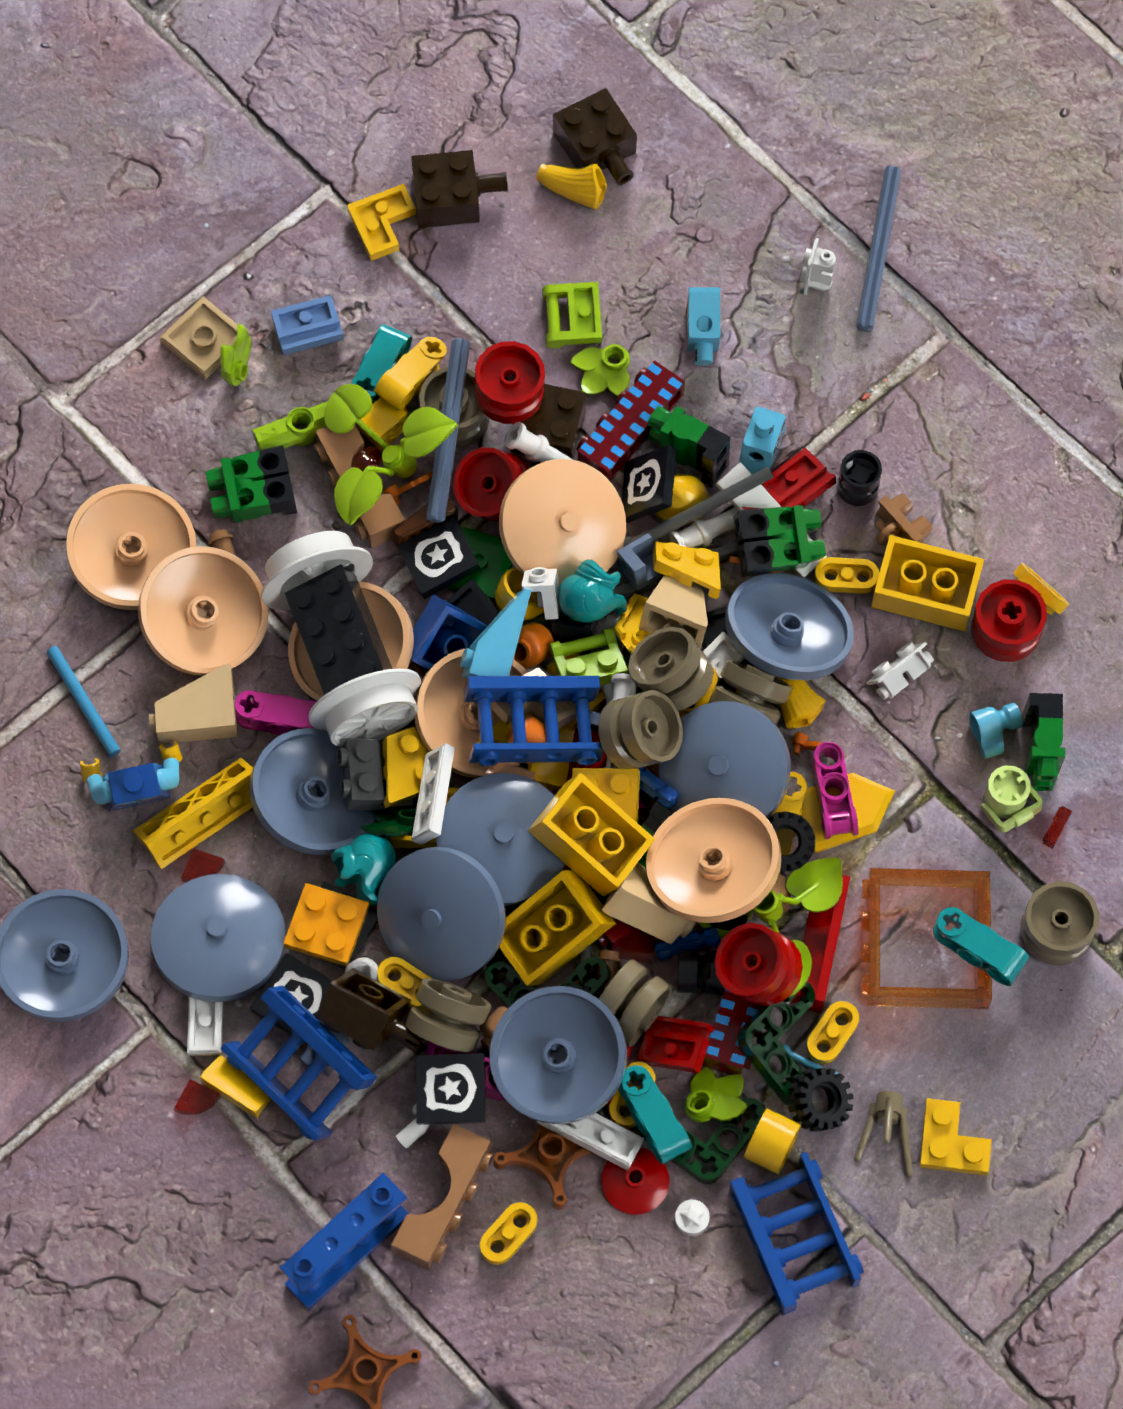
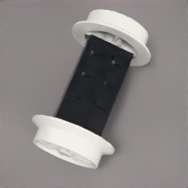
M323 531L301 537L286 544L267 560L265 572L268 581L262 588L261 598L263 603L269 608L292 611L324 694L309 712L308 719L311 726L318 730H327L331 742L339 747H343L346 739L382 740L400 731L415 718L418 707L414 696L421 686V679L415 671L392 668L358 582H361L372 568L373 559L371 554L363 548L354 547L346 533Z

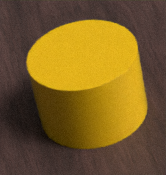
M767 1108L752 1135L744 1158L779 1174L796 1141L801 1124Z

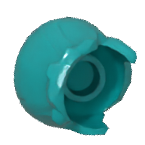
M586 559L575 570V574L565 578L559 586L558 601L562 612L569 618L583 623L598 621L611 611L616 612V615L626 612L627 601L625 597L614 593V588L620 582V573L616 571L612 574H607L594 560Z
M364 833L355 838L350 845L341 846L331 854V859L339 873V877L334 881V884L343 887L347 884L355 883L357 886V897L360 900L369 902L370 906H376L378 900L376 893L380 890L381 884L389 870L396 864V854L392 844L380 835Z

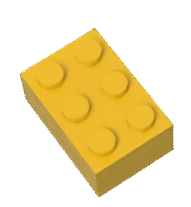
M890 535L871 607L966 631L984 559Z
M581 773L565 782L528 830L602 897L619 888L655 840L653 836Z
M562 870L505 918L504 935L499 947L527 986L542 985L614 926L616 922L610 915L601 910L603 904L579 875L573 870Z

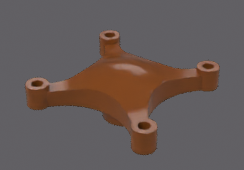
M538 1124L535 1136L526 1146L514 1152L496 1153L493 1165L498 1170L504 1169L508 1165H520L534 1171L550 1186L553 1193L552 1206L556 1210H562L567 1201L563 1191L565 1173L578 1159L595 1153Z
M346 1315L342 1320V1327L346 1330L348 1336V1351L344 1363L330 1377L320 1381H311L308 1385V1392L310 1395L317 1396L324 1390L341 1389L358 1396L366 1403L369 1409H382L381 1396L388 1377L395 1370L406 1364H417L421 1359V1353L418 1349H412L402 1355H386L375 1351L359 1335L356 1327V1318L353 1315ZM350 1320L352 1324L348 1325L346 1321ZM411 1355H416V1359H412ZM312 1386H317L318 1390H313Z

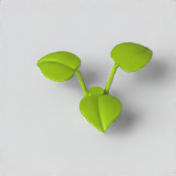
M344 384L338 387L331 394L325 408L324 420L327 427L334 433L344 434L352 430L357 423L384 449L382 461L386 467L367 466L364 471L353 467L342 474L334 492L335 505L342 519L352 526L361 515L375 505L383 489L382 480L377 473L387 474L389 477H392L394 474L400 478L410 477L417 468L416 458L423 457L437 448L450 436L458 424L435 408L422 407L412 412L405 420L402 428L405 437L400 440L401 446H389L361 420L372 409V399L369 393L363 387L356 384Z
M817 859L794 870L788 877L786 888L795 898L786 897L782 893L777 895L775 891L771 890L760 904L748 912L747 921L751 920L756 912L762 922L769 923L773 931L780 933L776 921L780 919L783 913L782 902L792 905L802 902L803 907L807 911L814 913L831 909L840 899L843 889V865L841 859ZM698 922L702 928L711 926L709 923ZM717 929L720 939H723L730 932ZM799 940L792 941L801 953L803 969L800 982L790 996L795 995L805 986L812 969L811 954L807 946Z

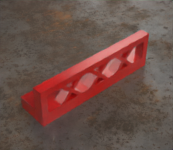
M842 875L843 889L841 897L831 909L818 913L809 911L803 943L807 946L812 957V969L808 982L814 989L815 999L807 1011L821 1014L823 1011L850 876ZM801 991L796 993L790 1004L800 1001Z

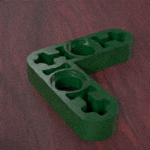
M598 957L586 958L560 986L573 987L587 992L575 980L579 977L584 982L590 976V972L587 970L590 965L594 967L601 965L599 973L602 977L599 980L592 978L586 984L591 987L588 993L596 996L610 980V966ZM494 962L486 970L485 980L487 985L509 1007L516 1002L517 996L521 991L529 990L532 992L538 990L533 985L527 986L514 967L506 962ZM507 969L506 978L512 984L516 985L518 979L521 981V984L512 989L509 997L506 996V993L511 989L501 982L495 984L497 980L495 972L497 970L504 972Z
M808 981L800 990V1001L790 1005L786 1003L791 1001L796 996L795 994L787 997L781 1003L763 1006L740 1029L737 1036L740 1049L779 1099L787 1106H793V1101H787V1095L793 1093L788 1088L790 1084L797 1083L794 1078L797 1075H802L803 1071L778 1039L814 1003L815 992ZM773 1008H777L782 1014L783 1019L780 1026L774 1025L770 1019V1012ZM765 1029L767 1032L761 1033L756 1039L758 1044L753 1045L751 1043L753 1039L752 1033ZM773 1055L777 1056L781 1061L782 1067L778 1074L773 1073L769 1068V1060Z
M754 1098L742 1099L747 1105L745 1111H749L751 1108L756 1110L755 1118L757 1120L750 1118L743 1126V1131L748 1132L746 1135L737 1127L742 1121L743 1113L732 1120L723 1121L706 1144L684 1128L691 1141L692 1148L687 1154L679 1155L671 1161L703 1184L717 1182L752 1138L764 1113L763 1105ZM638 1128L640 1136L648 1143L645 1135ZM727 1132L734 1134L738 1139V1145L733 1149L723 1148L719 1143V1137ZM696 1149L701 1151L698 1154V1158L704 1163H708L710 1160L715 1162V1173L708 1171L706 1174H703L701 1172V1163L695 1159L692 1165L687 1163L694 1157Z

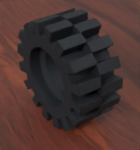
M777 812L768 817L767 819L772 824L775 832L780 829H790L798 837L797 849L789 855H781L780 872H790L803 867L809 862L815 850L816 839L811 825L802 816L791 812Z
M819 1068L803 1072L802 1075H797L794 1078L797 1083L790 1084L788 1088L794 1093L787 1095V1101H793V1106H789L788 1110L789 1113L796 1112L792 1119L795 1122L802 1121L801 1128H810L812 1132L825 1131L843 1125L842 1121L848 1120L850 1116L846 1112L853 1109V1105L848 1104V1100L854 1099L853 1093L847 1094L846 1089L851 1087L849 1082L841 1083L845 1078L841 1073L835 1074L836 1070L831 1068ZM816 1087L823 1088L828 1097V1108L824 1113L818 1112L813 1105L812 1094Z

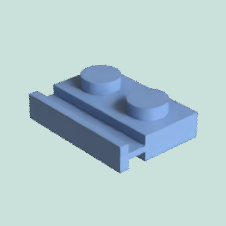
M331 295L271 311L283 355L344 340V334Z

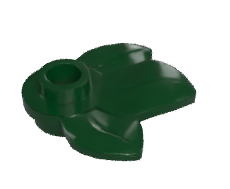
M403 809L400 811L372 810V815L377 822L367 825L361 824V829L372 835L412 836L416 809Z

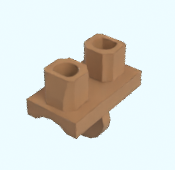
M904 493L891 500L884 496L878 501L880 508L877 510L876 515L880 520L875 523V526L880 531L876 537L879 545L888 543L890 535L922 543L931 533L932 524L925 516L921 515L911 523L905 517V515L912 511L913 505Z

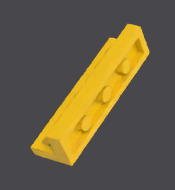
M239 758L132 830L136 838L147 848L160 869H163L253 807L249 790L253 767L243 758Z

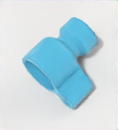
M1015 702L1003 705L1001 710L985 707L969 713L970 727L976 741L979 743L984 759L1004 753V729L1014 730L1023 726L1022 715Z

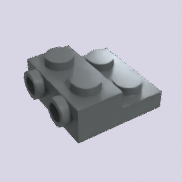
M346 739L343 747L339 748L337 752L338 768L343 769V778L340 781V796L345 798L346 810L400 811L412 809L414 806L413 799L388 808L384 806L386 780H383V767L385 759L383 757V747L379 745V739Z

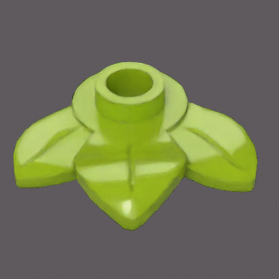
M242 324L237 325L234 345H222L220 347L221 376L224 381H228L232 386H238L246 379L248 374L247 361L250 356L252 342L251 336L248 335V330Z
M611 344L604 349L588 347L578 352L572 358L571 364L585 372L582 378L581 389L582 392H586V395H598L609 389L612 394L619 396L622 391L628 388L630 377L627 369L630 364V355L622 346ZM612 358H616L620 362L617 364H612L609 362V360Z
M708 1067L702 1069L699 1074L694 1076L690 1083L691 1093L688 1095L685 1103L687 1116L695 1122H706L712 1118L719 1121H728L740 1116L747 1109L746 1103L739 1099L744 1086L743 1076L736 1074L716 1079L711 1069ZM707 1105L703 1109H699L701 1106Z

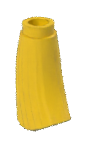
M542 164L536 177V181L541 182L543 186L551 191L594 210L600 207L607 189V182L597 164L584 168H568Z
M775 676L793 687L787 703L780 704L786 728L797 729L811 725L827 701L814 692L805 680H791Z

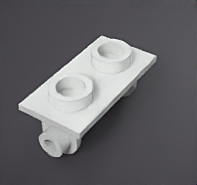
M818 238L815 239L812 249H806L802 262L803 270L800 281L805 282L804 295L807 294L809 287L825 291L832 286L836 257L830 250L818 248Z
M909 642L896 652L899 656L891 663L886 661L872 671L874 677L866 682L867 685L877 684L879 686L877 689L878 695L883 700L887 698L892 699L909 685L902 675L904 672L913 681L931 668L930 663L934 661L933 657L929 652H922L921 650L927 643L913 644Z

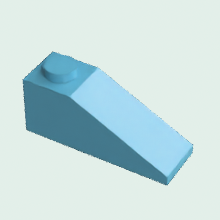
M524 589L517 593L470 645L469 649L466 648L460 662V667L464 668L463 678L467 679L468 676H509L531 590Z

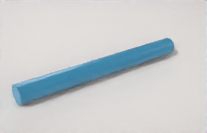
M58 646L51 647L46 652L109 757L116 756L120 753L121 749Z

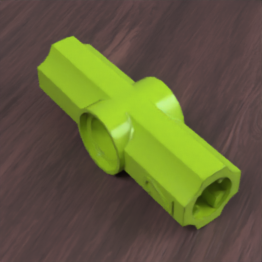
M328 401L311 408H294L287 417L253 429L252 433L258 450L261 451L281 445L285 449L293 445L307 446L313 443L316 439V431L327 426L324 420V412ZM299 424L308 425L307 428L301 430L295 428Z

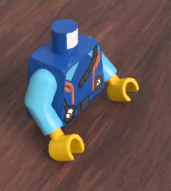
M174 741V745L165 748L164 744L159 746L163 765L149 763L107 773L103 779L99 759L94 758V763L89 765L81 761L82 780L87 782L95 803L108 804L109 812L170 799L169 790L176 788L180 781L179 762L183 757L178 742Z

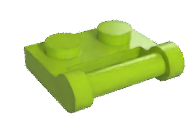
M598 282L550 284L542 288V298L546 301L548 334H546L545 339L548 348L557 349L564 345L602 343ZM560 298L568 299L570 331H561L558 303Z
M613 628L602 630V634L560 643V641L549 643L550 653L559 676H599L601 686L611 683V677L614 674H628V668L618 646ZM603 646L607 648V650L567 660L564 657Z

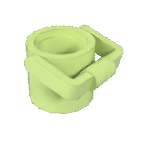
M1005 765L997 768L991 774L984 792V803L980 807L999 832L1005 833L1014 827L1018 828L1034 818V815L1042 810L1043 805L1042 798L1031 786L1028 775L1018 767ZM1029 796L1034 804L1024 808ZM999 818H1007V820L1002 822Z

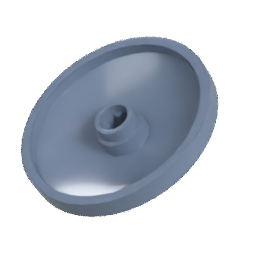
M771 573L746 580L732 594L725 613L726 631L737 651L757 668L781 678L813 680L833 673L845 662L854 640L853 624L842 603L820 585L795 575Z
M731 701L708 703L684 715L681 718L683 740L679 752L671 760L659 763V778L679 794L677 804L672 806L671 809L676 812L682 807L700 800L729 798L747 803L763 813L766 818L770 817L786 793L791 771L789 750L778 727L760 711L745 704Z
M304 728L292 730L278 736L264 748L253 767L250 777L251 803L263 827L285 846L312 855H329L341 846L350 845L355 838L366 833L361 829V824H372L376 820L371 810H346L345 798L340 796V781L343 778V769L338 768L337 752L342 747L336 746L331 742L327 730Z
M509 773L485 775L462 786L446 803L441 835L436 837V846L456 849L478 861L496 882L504 906L523 904L564 870L566 865L528 832L532 824L554 798V795L538 782L521 775Z
M447 847L424 848L399 860L389 870L381 884L377 900V917L386 945L395 957L402 958L432 979L452 981L467 977L485 966L497 952L505 930L503 899L490 873L471 856Z
M212 874L201 876L182 884L163 901L153 920L151 946L154 960L160 973L176 990L201 1001L227 1002L253 993L268 981L284 955L285 925L277 903L262 887L239 876Z
M70 889L50 890L26 899L14 908L0 927V987L7 998L18 1009L32 1017L45 1021L64 1022L88 1016L111 1000L125 978L129 963V946L124 928L111 908L90 894Z
M567 986L541 988L518 999L499 1020L490 1045L491 1072L502 1096L523 1115L548 1124L577 1122L602 1109L618 1090L627 1064L625 1036L614 1014L603 1002L590 993Z

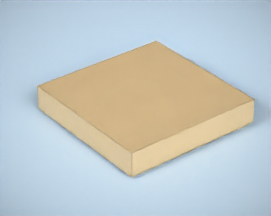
M202 296L159 337L160 343L206 380L221 366L220 347L222 345H234L238 324Z

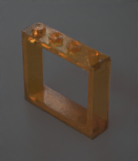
M870 868L868 878L862 879L861 898L867 899V911H862L861 930L867 931V942H862L861 962L867 963V975L862 974L861 979L862 994H867V1006L989 1009L992 1001V978L975 966V989L880 986V885L973 888L974 919L991 928L990 871Z

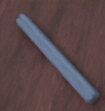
M891 165L887 166L884 171L856 325L859 331L871 332L875 321L901 176V169Z
M462 338L454 339L451 342L441 411L445 416L454 420L458 426L436 448L426 515L427 520L437 523L443 522L446 518L470 350V342Z

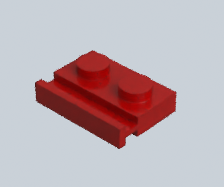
M804 448L772 472L774 478L761 485L781 507L803 505L804 508L836 484V476L833 473L830 474L826 466L807 448Z
M658 1015L651 1028L646 1030L637 1060L649 1066L699 1074L710 1043L707 1041L709 1034L713 1033L715 1028L709 1023Z

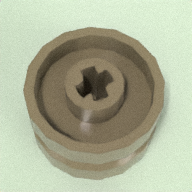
M448 367L435 371L424 381L419 394L420 408L432 407L440 412L442 411ZM470 369L466 371L456 448L467 447L478 441L487 430L490 419L480 411L475 401V372Z
M677 627L659 629L646 636L634 649L628 665L631 678L643 692L655 690L664 693L672 700L678 711L695 704L706 694L712 683L714 673L711 662L699 649L691 634L683 628Z
M726 659L720 675L727 683L736 687V689L725 685L715 686L709 703L731 701L745 704L766 715L777 726L781 714L776 707L765 702V700L776 704L787 703L793 687L755 666Z
M650 690L610 701L603 708L599 718V738L607 757L618 768L637 769L671 760L679 752L683 740V726L679 712L672 700L662 692Z
M1056 881L1043 885L1031 896L1021 919L1020 934L1025 948L1034 958L1046 964L1062 966L1076 962L1086 954L1099 927V911L1096 902L1084 888L1071 882Z
M635 959L629 960L617 972L599 998L617 1018L623 1030L626 1045L629 1047L636 1044L646 1033V1030L650 1028L672 991V985L659 976L653 977L646 982L648 968Z
M422 979L416 994L417 1000L422 1005L411 1007L405 1026L414 1034L434 1044L460 1052H473L480 1038V1032L474 1025L486 1022L491 1004L476 993L460 986L437 979Z

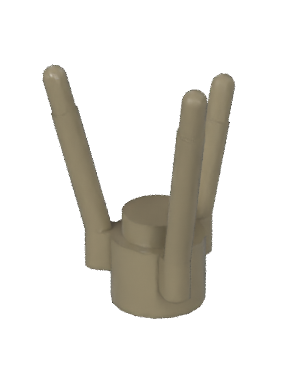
M881 1091L877 1093L876 1103L870 1104L869 1116L854 1160L855 1162L861 1160L876 1117H878L877 1121L884 1124L883 1140L886 1144L891 1139L892 1125L897 1124L899 1120L906 1176L911 1177L913 1172L907 1128L908 1109L903 1107L904 1096L894 1091Z

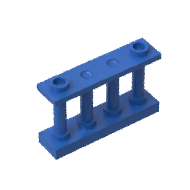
M468 676L463 690L464 702H474L477 705L480 743L473 744L469 755V763L493 766L498 763L577 762L580 765H592L600 762L604 750L601 742H592L588 704L591 701H595L600 689L599 676ZM492 702H507L510 704L513 743H494L491 715ZM539 702L543 704L546 743H527L523 703ZM557 702H572L575 704L579 742H559Z
M283 985L268 988L261 997L268 1005L266 1015L242 1044L239 1041L224 1043L220 1049L227 1055L228 1062L234 1068L243 1070L298 1124V1130L302 1135L314 1141L328 1138L333 1132L323 1124L324 1120L350 1089L357 1091L369 1088L377 1079V1076L336 1036L326 1029ZM284 1020L292 1028V1035L265 1067L252 1052L277 1021ZM302 1043H307L316 1051V1057L294 1085L288 1089L275 1076ZM326 1066H331L339 1074V1082L312 1113L299 1099Z
M807 1152L800 1154L798 1164L801 1169L755 1187L752 1184L747 1186L744 1177L730 1181L729 1187L730 1194L782 1316L796 1310V1300L800 1298V1294L845 1276L848 1277L852 1288L859 1286L860 1274L864 1273L858 1255H851L820 1184L819 1180L823 1179L821 1169L816 1160H810ZM807 1182L814 1198L813 1201L769 1218L766 1216L760 1217L756 1208L760 1199ZM815 1214H821L827 1232L782 1250L779 1247L774 1249L769 1236L773 1235L772 1231ZM834 1244L841 1261L840 1264L797 1281L793 1279L787 1280L782 1269L786 1267L787 1262Z
M383 1172L280 1267L289 1278L284 1283L285 1287L309 1311L402 1225L406 1215L409 1214L401 1206L407 1200V1196Z

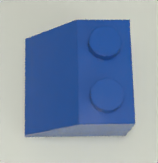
M432 595L413 628L414 648L411 660L430 670L432 666L448 654L469 648L486 629L487 625L460 608Z

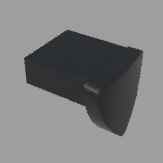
M559 616L558 619L552 620L551 634L554 642L560 641V643L593 636L596 633L598 621L583 623L569 617ZM591 650L583 651L580 653H582L583 655L590 654Z

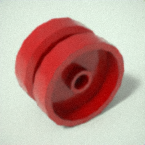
M516 341L499 342L488 347L479 356L475 366L474 393L475 401L480 411L493 421L503 424H515L516 422H522L531 418L540 409L544 398L545 368L539 354L528 345Z
M481 447L471 451L460 461L454 473L453 489L456 500L466 512L479 518L499 522L500 508L507 490L515 479L529 469L530 466L524 459L500 449Z
M1003 579L990 584L981 592L971 621V635L977 648L987 657L1000 662H1015L1026 658L1037 648L1047 620L1046 604L1041 594L1035 588L1020 580Z
M756 923L736 926L727 933L719 944L715 957L716 975L722 986L734 995L744 998L751 1003L764 1006L781 1003L789 997L799 984L803 969L801 953L793 941L763 924Z

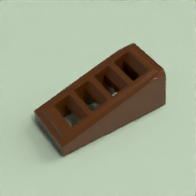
M448 499L445 520L452 516H455L456 520H458V508ZM428 502L394 530V540L397 547L399 544L439 524L427 520Z

